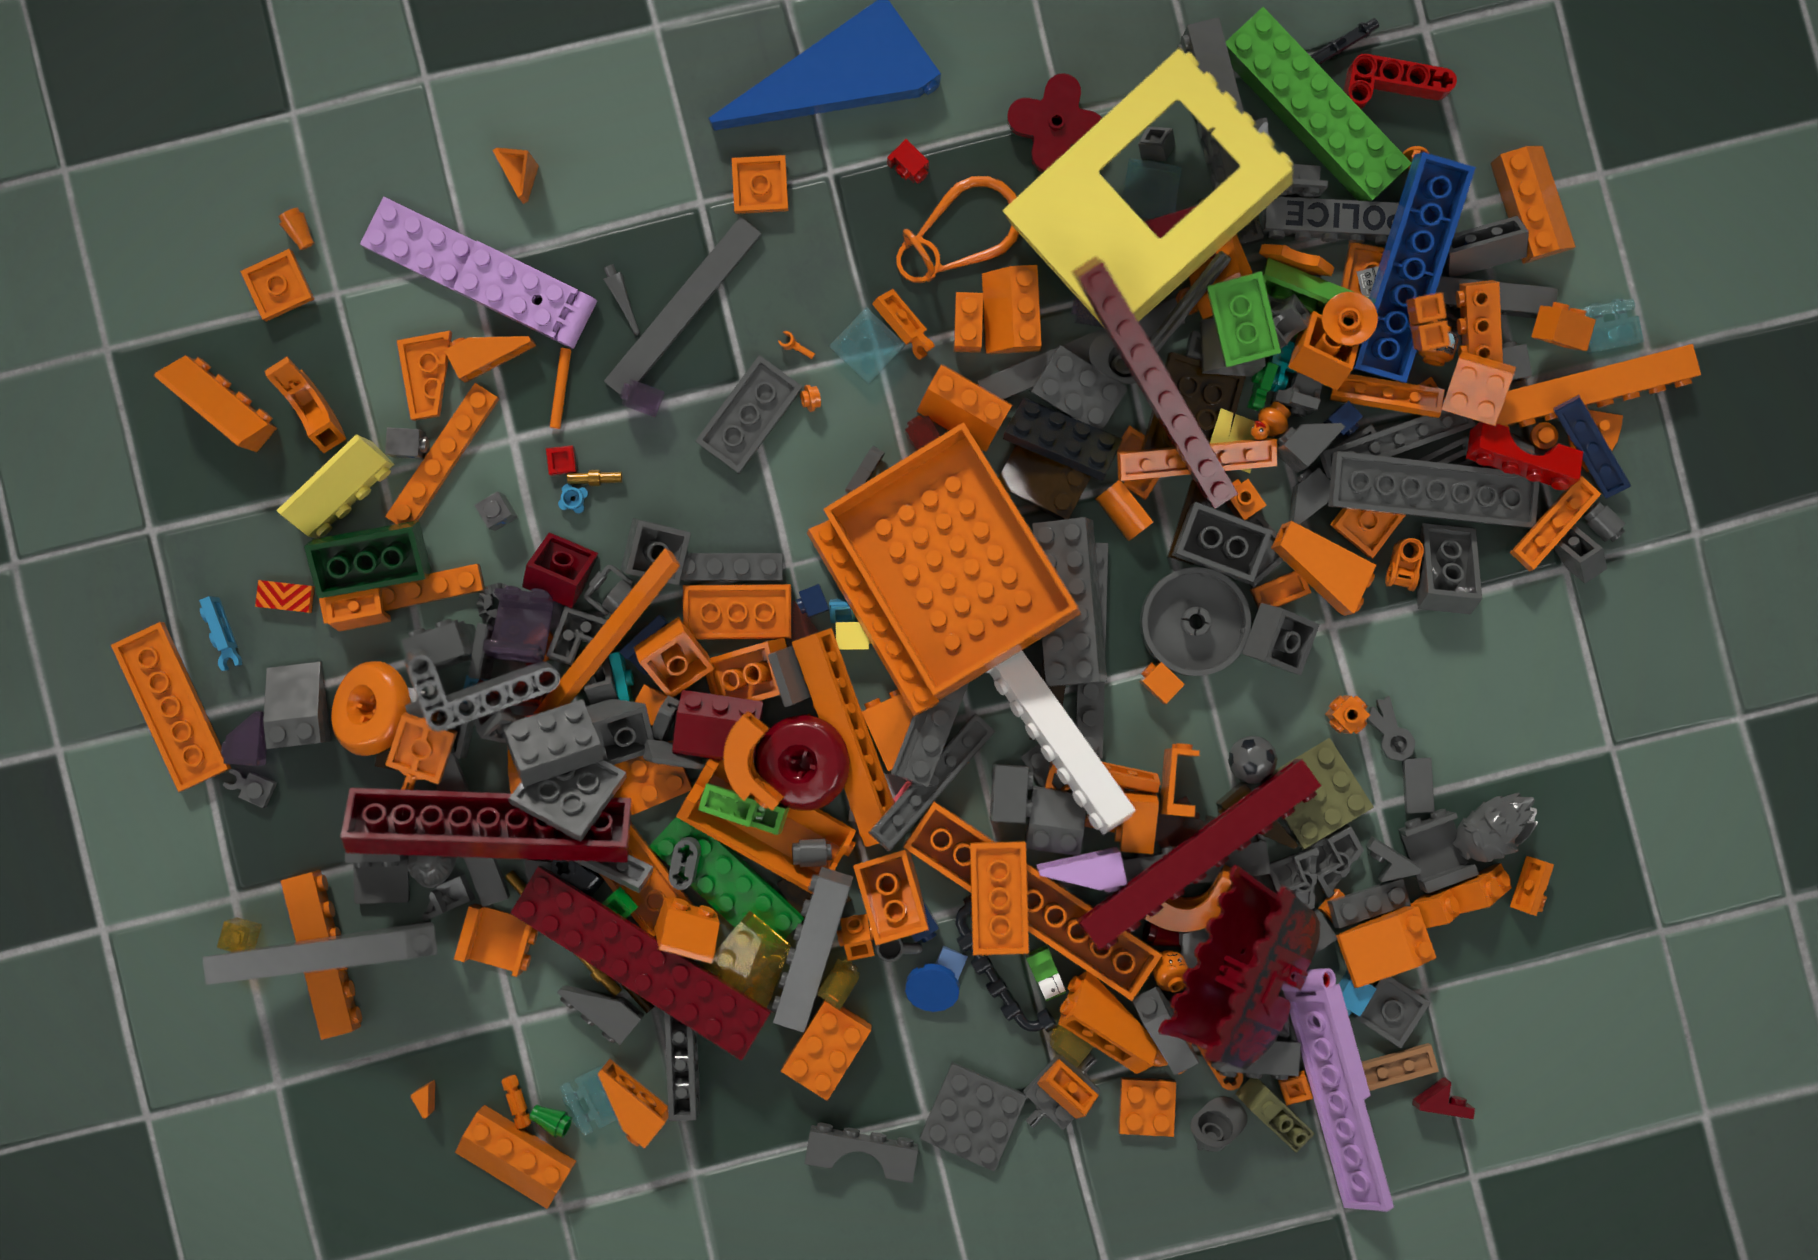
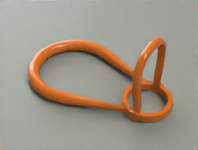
M971 176L957 182L941 199L916 237L909 229L903 230L904 242L897 254V268L900 274L910 282L924 283L933 280L938 272L990 260L1004 254L1017 241L1019 233L1012 225L1008 235L1000 244L943 266L940 263V254L937 247L922 236L965 190L972 187H988L998 191L1009 204L1017 198L1016 194L1004 182L989 176ZM912 245H914L928 268V272L923 277L908 275L901 265L903 252ZM922 245L929 247L933 251L936 258L935 266Z

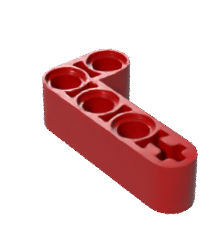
M1361 54L1348 68L1344 92L1361 110L1371 99L1373 89L1431 100H1442L1456 86L1457 77L1448 68L1371 54ZM1357 66H1363L1367 70V74L1359 73ZM1383 71H1390L1393 79L1386 78ZM1410 75L1416 76L1420 84L1413 83ZM1352 92L1360 93L1362 95L1363 100H1356L1353 97Z

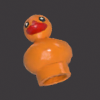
M1273 402L1270 407H1264L1258 413L1259 421H1255L1251 428L1252 436L1256 440H1264L1268 436L1275 437L1284 434L1288 430L1287 419L1291 415L1290 410L1279 402Z

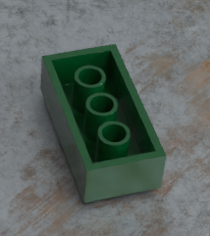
M419 520L312 539L304 546L318 599L424 580L432 572Z

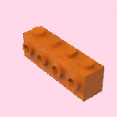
M1487 280L1459 284V291L1456 292V305L1460 308L1461 318L1457 319V331L1459 335H1462V345L1458 348L1459 357L1462 351L1503 363L1499 282Z

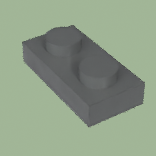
M1038 743L1020 756V758L1031 773H1033L1041 787H1045L1050 762L1043 756L1041 746ZM1054 773L1052 782L1056 789H1061L1067 785L1059 779L1057 773Z

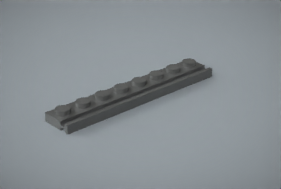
M969 683L939 700L938 705L912 717L890 774L899 776L922 787H929Z

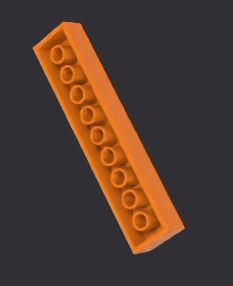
M934 801L927 808L903 844V848L971 893L970 843L996 841ZM1026 862L1028 932L1133 1001L1162 957V954L1133 933H1127L1126 931L1117 937L1119 941L1107 950L1104 947L1100 950L1096 948L1076 921L1091 910L1093 906L1051 878L1040 876L1038 870Z

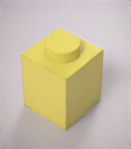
M836 622V641L839 650H869L871 642L859 622Z

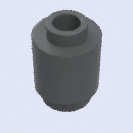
M1600 502L1583 516L1587 520L1586 524L1604 542L1609 539L1614 542L1625 532L1622 528L1625 522L1609 506H1603Z
M825 839L799 840V843H792L793 865H800V867L826 866L827 860H832L831 844H826Z

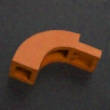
M288 356L265 370L266 377L283 394L300 417L307 436L323 453L346 440L337 417L323 395L302 369L299 370Z
M747 711L734 725L726 740L724 748L725 772L730 785L743 801L752 793L755 796V801L761 807L773 810L784 796L760 777L753 762L755 747L769 728Z
M1224 864L1212 886L1202 895L1196 897L1180 896L1173 901L1169 898L1161 904L1163 909L1152 917L1146 915L1145 920L1158 927L1177 932H1191L1206 928L1208 920L1211 917L1219 916L1221 912L1217 902L1220 894L1228 892L1232 888V882L1229 880L1232 868Z

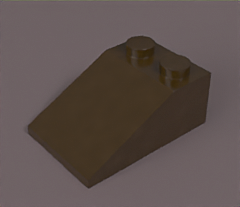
M1016 445L998 479L1006 492L1058 520L1069 519L1091 476Z

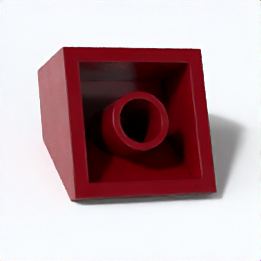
M549 532L526 564L522 587L572 608L583 592L598 553Z

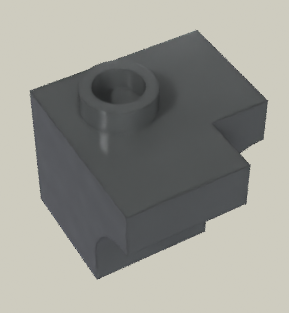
M1268 294L1280 349L1288 345V342L1294 335L1308 327L1310 312L1296 294L1285 299H1275Z
M1297 373L1292 377L1287 390H1277L1273 394L1270 404L1279 402L1290 410L1291 415L1297 417L1309 416L1318 410L1323 384Z

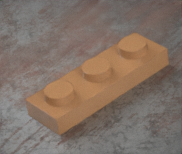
M1429 1043L1361 1062L1369 1091L1439 1072L1432 1045Z

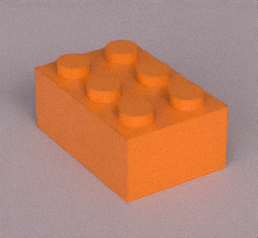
M826 996L806 1027L805 1032L801 1035L784 1062L781 1072L828 1101L871 1032L872 1025Z

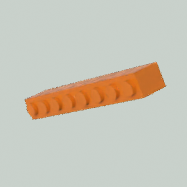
M1689 344L1509 390L1497 424L1507 427L1519 424V427L1522 428L1536 424L1535 419L1545 417V421L1557 419L1554 407L1577 395H1580L1586 407L1597 404V408L1614 404L1613 399L1623 397V401L1639 398V392L1648 390L1649 395L1666 391V385L1675 384V388L1692 384V378L1701 375L1694 346Z
M829 628L793 641L792 645L818 717L831 724L840 733L847 746L850 766L844 790L856 820L859 834L865 847L880 844L868 832L891 808L894 800L833 630Z

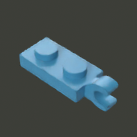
M208 596L199 600L202 606L200 608L201 617L208 623L211 631L209 633L210 641L218 651H221V656L218 659L219 668L222 671L229 670L227 666L229 658L233 659L235 666L242 665V659L236 651L238 646L220 598Z

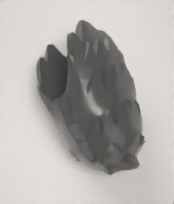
M1515 793L1505 797L1497 796L1487 802H1483L1475 811L1472 810L1467 818L1464 817L1457 828V838L1453 845L1459 848L1461 857H1465L1466 860L1472 858L1477 862H1490L1493 859L1504 858L1506 854L1517 852V847L1531 835L1538 825V822L1534 821L1537 809L1532 807L1535 799L1533 797H1520V793Z

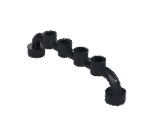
M970 894L963 899L965 905L958 910L955 917V925L961 935L957 938L959 946L964 952L970 950L973 954L972 931L966 924L967 916L969 914L972 915ZM974 955L975 959L971 961L972 966L978 975L985 973L990 982L986 984V987L993 998L1000 996L1005 1005L1000 1008L1008 1021L1014 1019L1022 1029L1029 1032H1037L1042 1029L1050 1032L1057 1027L1053 1016L1047 1008L1036 1014L1038 1020H1028L1018 1002L1009 992L1006 983L995 970L988 955Z

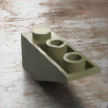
M1250 1078L1235 1093L1295 1153L1315 1134L1258 1078Z

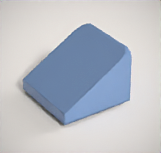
M942 946L935 964L951 969L958 980L968 956Z

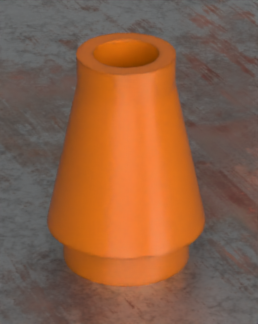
M292 208L279 215L278 218L281 221L279 225L300 250L307 249L315 244L311 237L304 212H300L298 208Z

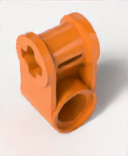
M1406 538L1395 543L1390 565L1386 573V586L1398 585L1407 587L1409 591H1415L1419 581L1420 566L1424 553V547L1419 540ZM1407 543L1413 547V554L1410 558L1406 557L1403 553L1404 545Z

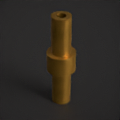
M589 470L588 473L567 474L568 484L601 486V483H622L623 481L622 472Z

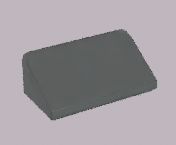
M652 739L646 741L643 759L646 761L699 770L704 768L702 757L672 753V742Z

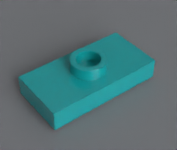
M620 652L611 653L609 658L618 700L634 702L631 686L634 685L631 669L627 670L625 658Z

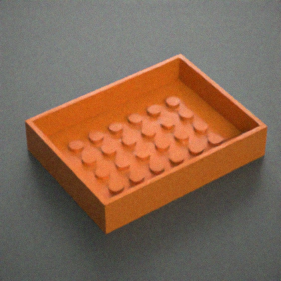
M964 422L823 509L933 696L939 700L1081 615L1071 595Z

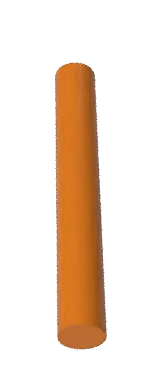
M568 348L560 349L550 428L552 429L561 428L571 349Z

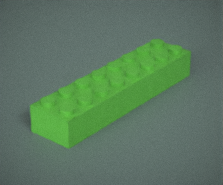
M1264 7L1225 41L1232 69L1357 201L1372 202L1412 164Z

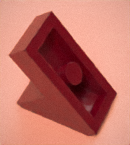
M1445 1077L1416 1096L1412 1102V1105L1419 1111L1474 1120L1475 1108L1468 1104L1465 1098L1450 1096L1451 1081Z

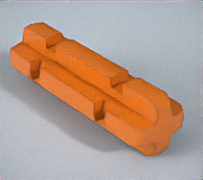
M507 1076L502 1079L501 1083L504 1091L507 1090L505 1095L511 1114L515 1115V1119H513L517 1129H523L531 1124L529 1113H526L527 1106L521 1088L518 1089L517 1087L519 1085L517 1076Z

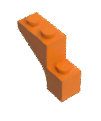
M1494 864L1478 872L1479 875L1460 881L1442 890L1424 894L1410 905L1419 907L1426 928L1449 924L1461 913L1490 907L1512 888L1510 877L1504 871L1502 864Z

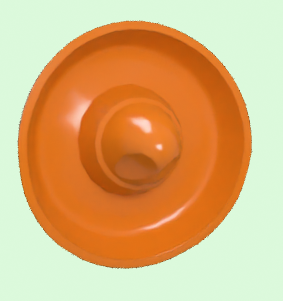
M381 661L361 663L344 677L336 691L331 714L333 731L341 746L355 755L370 756L381 753L391 747L401 716L405 712L407 713L405 705L411 703L409 690L403 677L394 667Z

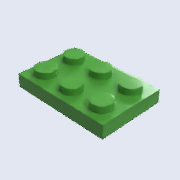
M1262 271L1206 286L1225 367L1281 353Z

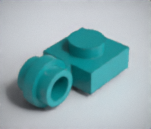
M1289 341L1288 345L1280 349L1281 353L1269 357L1268 362L1279 365L1271 387L1273 392L1286 388L1288 376L1284 375L1285 371L1295 372V370L1288 367L1295 346L1293 342Z

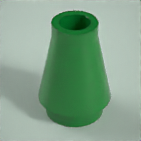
M537 1104L532 1109L529 1120L538 1124L555 1138L557 1136L563 1138L567 1134L573 1119L568 1116V1112L542 1107Z

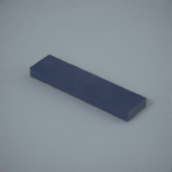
M1580 395L1554 407V412L1577 450L1583 451L1582 459L1605 499L1631 487L1630 481Z

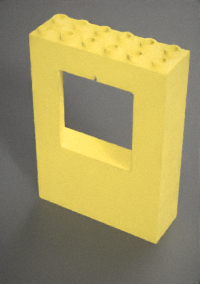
M1180 48L1002 210L1016 231L1101 325L1102 323L1077 283L1072 271L1095 256L1102 260L1139 322L1292 185L1293 169L1291 167L1293 163L1289 157L1283 152L1279 155L1272 147L1274 143L1271 138L1264 132L1259 134L1253 127L1255 125L1253 119L1246 112L1241 114L1235 108L1237 105L1235 100L1227 92L1222 94L1216 88L1218 83L1208 72L1203 74L1197 67L1199 63L1195 57L1189 52L1184 54ZM1180 101L1208 132L1212 128L1214 129L1211 135L1240 165V168L1163 238H1158L1105 181L1099 172L1173 103Z

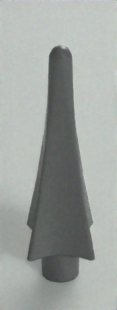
M614 264L606 266L604 271L607 278L603 280L625 314L633 333L638 336L640 331L630 305L623 274L621 272L617 273Z

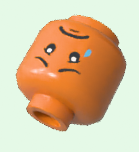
M1171 950L1161 952L1162 957L1152 970V973L1160 989L1168 992H1179L1186 986L1182 978L1184 972L1189 967L1182 954Z

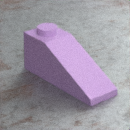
M1117 847L1037 864L1040 876L1097 890L1104 889L1105 892L1117 891L1121 889V885L1127 884L1121 853Z

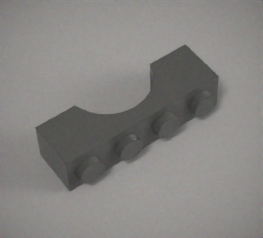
M817 1123V1126L811 1125L804 1164L832 1169L836 1161L843 1155L850 1152H865L879 1161L884 1170L885 1179L913 1183L918 1144L913 1143L914 1140L906 1137H898L897 1140L888 1139L887 1135L878 1132L865 1135L860 1134V1130L855 1128H844L843 1131L833 1129V1126L827 1123Z

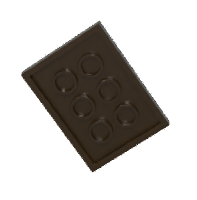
M1174 352L1168 353L1164 367L1210 444L1221 408L1233 413L1232 428L1246 376L1202 373L1201 361ZM1152 410L1141 450L1174 447Z

